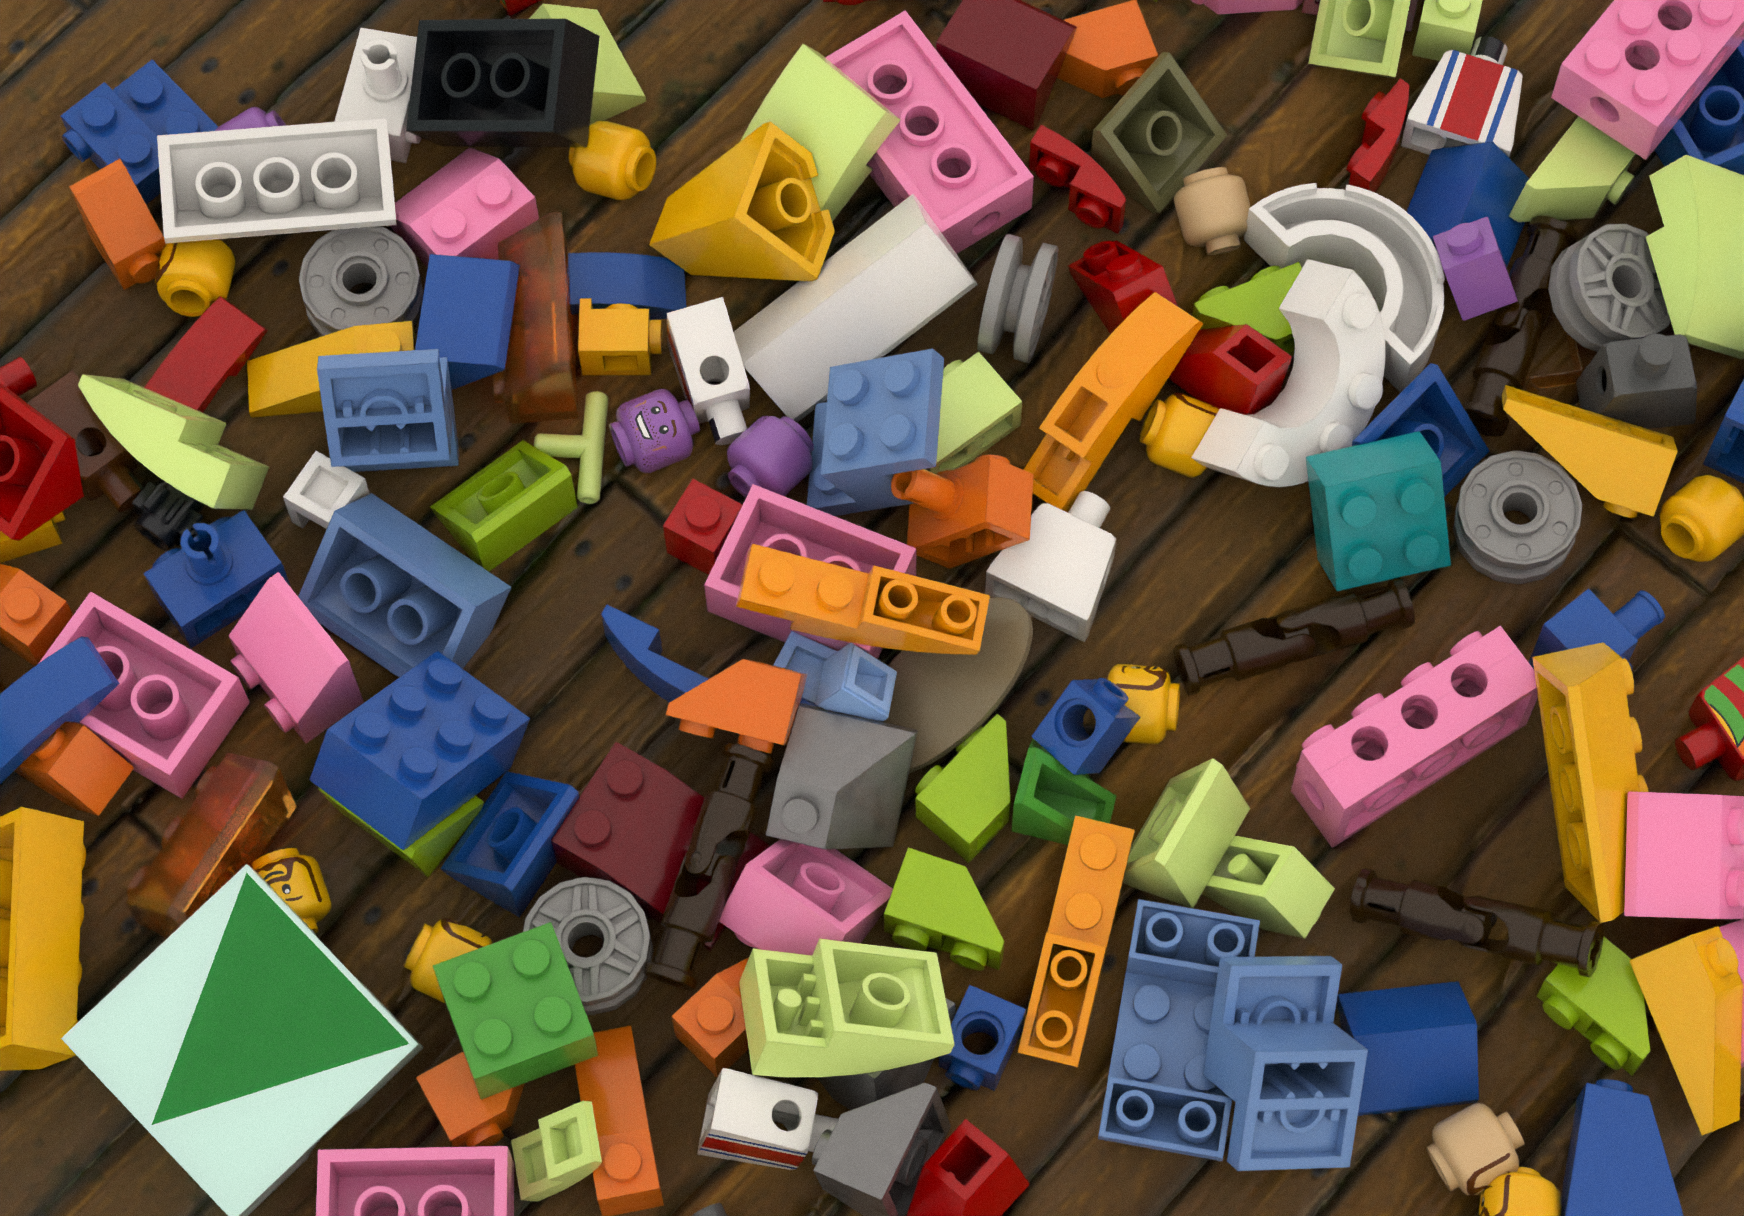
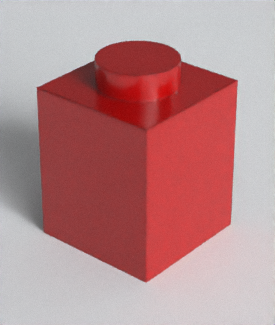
M692 479L663 525L667 553L709 575L743 504Z

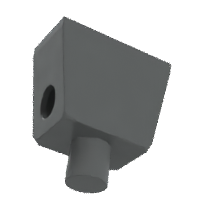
M1653 333L1640 339L1606 343L1602 345L1576 381L1580 408L1646 429L1694 424L1696 421L1697 386L1688 341L1684 335L1665 336Z

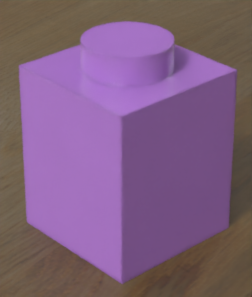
M1488 216L1470 223L1459 224L1446 232L1433 236L1443 271L1463 321L1518 302Z

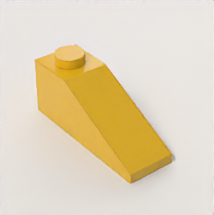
M404 321L352 326L248 360L250 417L323 411L317 374L318 356L415 350L417 337L413 322Z
M1505 385L1502 393L1503 410L1596 499L1604 501L1603 507L1628 518H1636L1638 512L1654 517L1678 452L1674 437Z
M1717 926L1692 934L1629 960L1701 1135L1708 1134L1740 1120L1743 983L1737 971L1738 958L1729 941L1723 938L1720 928Z

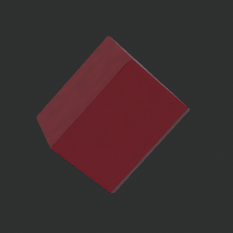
M962 0L938 38L936 50L977 104L1034 130L1038 126L1077 27L1021 0Z

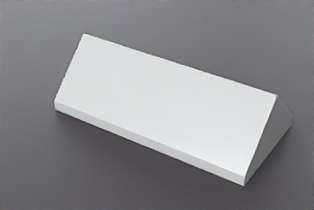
M387 118L157 136L165 244L397 225Z
M912 194L827 259L822 265L817 280L797 282L735 330L734 335L744 368L787 417L799 422L815 409L816 404L827 400L830 367L884 357L978 284L917 197Z

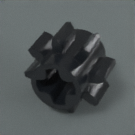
M148 482L132 502L138 509L136 514L140 516L134 523L135 529L145 539L164 551H169L174 544L179 546L181 536L186 529L190 531L193 538L196 537L197 534L192 525L203 523L201 521L203 516L199 512L205 504L182 493L168 483L155 486L153 483Z

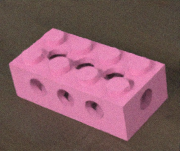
M1614 0L1561 64L1551 98L1646 160L1744 40V0Z
M906 10L825 57L900 119V122L867 163L873 169L870 173L871 177L894 207L914 194L956 254L1032 209L1034 176Z
M1501 625L1485 636H1482L1479 631L1469 634L1451 649L1450 654L1452 656L1435 667L1430 662L1418 666L1401 681L1403 687L1386 698L1381 693L1369 697L1353 710L1351 714L1353 719L1337 729H1334L1331 724L1326 725L1315 731L1303 742L1302 747L1304 750L1301 751L1299 762L1296 765L1297 770L1291 792L1332 848L1527 724L1538 698L1534 669Z

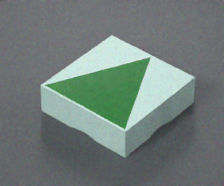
M248 864L239 870L61 1038L228 1216H248L308 1159L311 1151L325 1134L340 1120L359 1110L424 1048Z

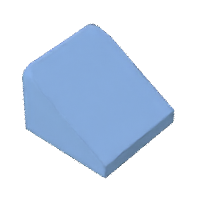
M850 642L824 662L815 704L828 711L883 722L889 717L897 671Z

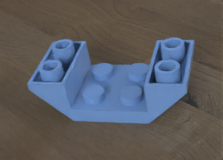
M1138 899L1098 1139L1217 1161L1223 1160L1232 1099L1203 1075L1220 957H1255L1260 920Z

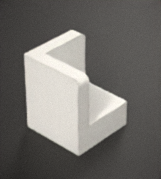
M315 451L283 498L292 523L303 528L310 519L327 529L335 510L370 493L364 477L344 466L331 467L330 458Z

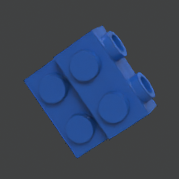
M153 60L149 61L113 90L103 82L61 115L67 130L62 135V139L76 158L81 162L90 158L99 169L121 159L146 204L161 194L157 136L210 132L218 128L201 108Z

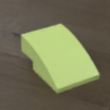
M802 44L765 97L741 141L761 125L771 121L810 151L818 176L811 178L819 207L821 211L829 210L833 222L873 170L867 163L897 126L900 119L823 55Z
M1684 155L1649 175L1664 227L1646 236V240L1674 334L1686 336L1689 344L1738 359H1744V175L1698 158Z
M82 374L78 386L92 410L120 444L156 476L182 493L214 509H253L269 466L218 445L227 423L126 379Z
M819 938L813 955L753 948L739 981L752 1075L832 1077L864 1074L912 1065L951 1053L955 1045L938 957L935 952Z

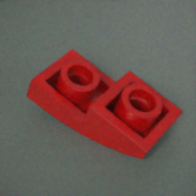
M1401 78L1387 95L1379 91L1368 103L1362 114L1361 119L1366 124L1361 146L1354 153L1346 168V171L1351 173L1348 185L1376 193L1388 173L1399 144L1409 99V84Z
M1040 125L1030 142L1029 169L1034 171L1041 180L1055 187H1062L1064 185L1070 188L1068 210L1075 213L1081 222L1097 229L1105 227L1119 234L1124 224L1126 198L1117 184L1091 156L1077 145L1049 128Z
M220 296L180 339L144 388L203 413L227 377H236L268 330Z

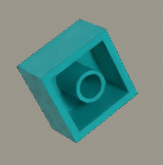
M1420 431L1306 457L1317 559L1336 591L1451 566L1441 461Z

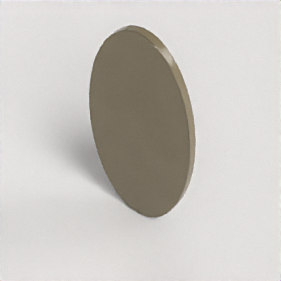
M1004 597L989 599L980 651L977 655L902 650L888 665L897 671L889 717L883 722L918 730L909 773L932 764L965 741L990 717L1015 684L1027 660L1033 636L1030 614L1017 601Z

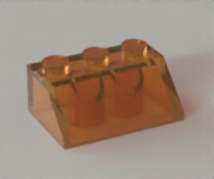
M562 212L549 213L498 243V259L512 261L520 265L505 370L493 374L495 403H505L509 423L579 419L574 315L571 314L569 294V249Z
M227 753L218 768L212 766L204 773L195 791L197 798L184 817L179 815L173 819L162 837V850L151 866L144 865L137 871L127 890L129 898L125 903L137 922L167 939L246 864L252 867V863L256 859L265 855L296 809V804L278 766L269 761Z

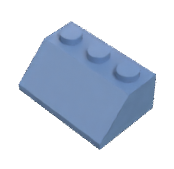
M371 493L334 511L298 597L321 625L397 677H401L437 650L463 669L491 634L511 586Z

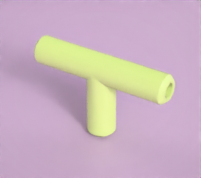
M592 391L585 397L582 435L538 433L534 439V447L551 457L580 458L577 499L586 504H593L599 501L601 492L609 398L600 391Z

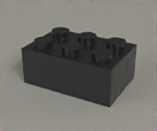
M568 19L419 20L406 131L440 146L587 147L600 36Z

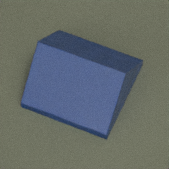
M1494 142L1433 149L1411 199L1407 213L1420 224L1435 248L1433 236L1446 232L1459 224L1470 223L1488 216L1506 267H1508L1525 222L1515 221L1509 215L1529 178Z
M430 254L415 350L439 349L440 358H448L451 390L505 370L520 265L507 260Z
M1432 363L1352 442V446L1420 431L1441 461L1444 497L1489 452L1488 447L1439 366Z
M506 771L481 811L472 821L440 869L448 876L520 918L556 864L551 840L579 799V792L569 784Z
M1459 981L1338 994L1337 1005L1341 1029L1368 1049L1358 1116L1478 1102L1477 1022Z

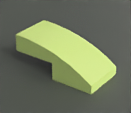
M583 1100L538 1119L539 1129L511 1140L521 1200L538 1202L578 1183L600 1166L602 1158L592 1101Z

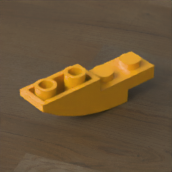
M1156 292L1140 304L1090 357L1040 425L1039 429L1045 432L1046 435L1023 469L1034 474L1033 494L1046 503L1068 513L1081 491H1085L1131 418L1141 421L1204 323Z
M752 544L747 553L736 607L790 620V630L845 642L914 652L977 655L980 651L990 595L878 566H873L869 573Z
M1075 815L1017 1053L1078 1068L1121 895V888L1135 833L1134 829Z

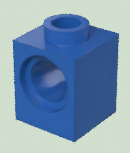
M1104 678L1072 680L1031 737L1073 775L1100 773L1141 717L1125 706L1128 696L1111 681ZM1088 708L1093 712L1096 721L1095 729L1091 736L1088 735L1083 724V718Z
M969 984L951 1023L955 1045L951 1053L939 1056V1067L947 1070L945 1076L957 1085L977 1091L982 1085L995 1091L1023 1030L1026 1009ZM982 1032L990 1035L997 1045L991 1052L977 1055L969 1052L962 1042L968 1035Z

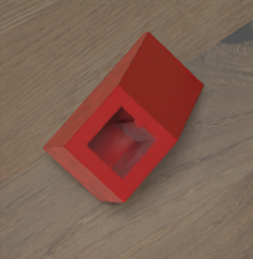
M1117 240L1103 241L1089 247L1083 253V258L1068 265L1071 276L1110 334L1154 292L1178 307L1163 266Z
M1248 324L1200 329L1169 376V379L1196 399L1213 405L1218 409L1222 408L1243 415L1255 414L1271 405L1278 397L1292 356Z
M965 1119L923 1165L906 1216H1002L1030 1183L1005 1150Z

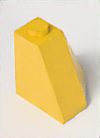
M771 121L761 125L667 197L649 245L690 275L793 281L817 280L835 230L829 210L821 211L811 180V178L818 176L812 153Z

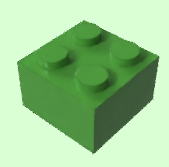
M551 922L433 965L441 993L480 1099L598 1056L593 1030Z

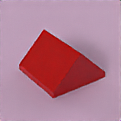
M0 383V531L11 540L20 541L84 496L75 439Z

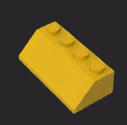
M1602 642L1532 657L1565 887L1600 923L1614 920L1625 909L1628 792H1649L1644 777L1641 774H1637L1635 754L1642 751V738L1636 719L1629 716L1627 695L1634 693L1631 667L1627 659H1622L1619 654Z
M20 807L0 817V1071L43 1069L76 1056L61 1038L79 1022L77 1020L78 986L82 977L79 946L80 927L84 919L81 890L82 869L86 861V848L83 844L84 821L25 807Z

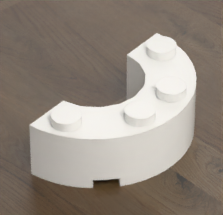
M1316 183L1298 185L1273 193L1249 208L1244 241L1270 266H1280L1282 269L1299 262L1303 268L1307 259L1352 269L1360 276L1376 299L1381 315L1385 336L1384 377L1396 389L1402 392L1426 366L1434 347L1444 310L1443 283L1445 277L1436 248L1420 224L1391 200L1375 192L1347 184L1345 190L1317 188Z
M1307 259L1279 307V310L1290 323L1295 342L1294 364L1285 388L1271 405L1255 414L1243 415L1220 408L1191 457L1193 460L1212 470L1257 484L1286 487L1308 481L1307 456L1352 446L1353 440L1366 428L1375 406L1382 397V381L1385 368V336L1381 315L1369 288L1352 269Z

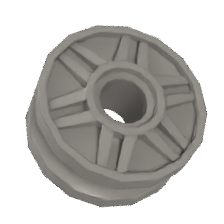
M1628 224L1604 225L1561 251L1551 267L1548 290L1553 312L1565 332L1581 346L1598 352L1602 345L1606 343L1644 338L1649 334L1662 331L1671 322L1646 240V236L1649 235L1646 231Z
M383 226L332 230L316 240L303 258L299 284L309 323L320 337L358 325L412 321L413 326H415L420 319L424 293L415 254L402 237ZM360 283H371L374 285L367 293L354 294L350 292L352 287Z
M1006 234L990 278L980 322L977 350L994 354L1005 331L1014 333V359L1030 363L1040 338L1050 302L1058 261V246L1043 243L1032 265H1023L1022 238Z
M1510 451L1490 456L1472 469L1460 489L1453 525V532L1459 552L1476 571L1495 581L1524 584L1544 579L1563 565L1574 546L1575 538L1580 528L1582 502L1576 483L1559 464L1537 453ZM1512 510L1520 511L1526 514L1531 522L1523 525L1514 524L1508 521L1504 513Z
M582 877L561 882L540 896L525 919L523 932L549 922L552 923L586 1015L616 1010L637 995L648 977L643 972L646 964L652 962L654 949L645 912L631 893L609 880ZM595 935L603 939V947L594 956L587 958L579 957L572 952L576 941L583 936Z

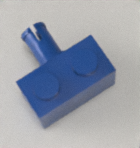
M245 510L233 517H222L210 525L206 523L193 524L192 526L197 536L193 538L190 531L186 529L181 536L180 545L182 549L175 548L165 552L154 562L152 568L144 573L153 595L190 648H193L243 616L267 580L277 572L281 574L290 586L282 562Z
M1588 588L1544 623L1529 659V664L1534 669L1532 659L1534 656L1603 642L1619 654L1622 659H1627L1632 670L1633 666L1629 660L1638 643V639L1655 625H1659L1664 621V611L1652 595L1640 590L1635 594L1634 598L1615 613H1612Z

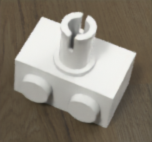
M360 28L334 122L387 118L391 161L406 163L411 143L419 144L421 141V137L406 131L417 37Z

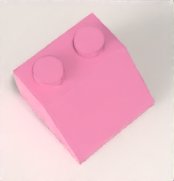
M470 147L395 202L397 225H389L397 235L403 238L410 249L427 267L430 254L500 260L541 229L535 196L499 158Z
M279 572L274 574L267 580L229 634L237 654L230 662L249 689L259 684L271 700L265 703L264 706L284 733L294 728L302 740L308 743L364 703L349 660Z
M1628 792L1624 916L1744 919V796Z
M780 839L746 864L723 908L719 922L731 929L741 942L750 947L813 955L819 938L861 943L885 912L893 888L836 849H821Z

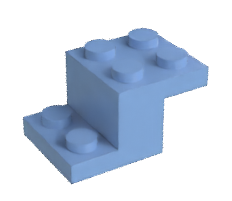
M932 348L830 367L827 402L818 403L815 407L812 441L814 450L811 452L813 468L809 475L808 506L833 516L913 504L907 500L896 498L891 491V482L894 474L936 467L944 357Z
M439 349L318 356L317 374L331 467L344 466L353 472L459 466V445L448 358H440Z
M1332 956L1220 957L1203 1075L1235 1101L1227 1162L1237 1171L1350 1167L1368 1049L1333 1023L1342 964Z

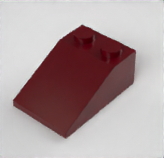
M615 742L551 840L556 862L580 877L613 882L630 892L646 915L661 923L681 864L689 849L692 833L705 798L666 769ZM750 832L744 852L738 861L727 900L746 864L770 847L752 832ZM698 879L696 884L697 895L709 882ZM721 922L718 923L713 940L704 944L705 949L709 951L713 949L725 930V925Z

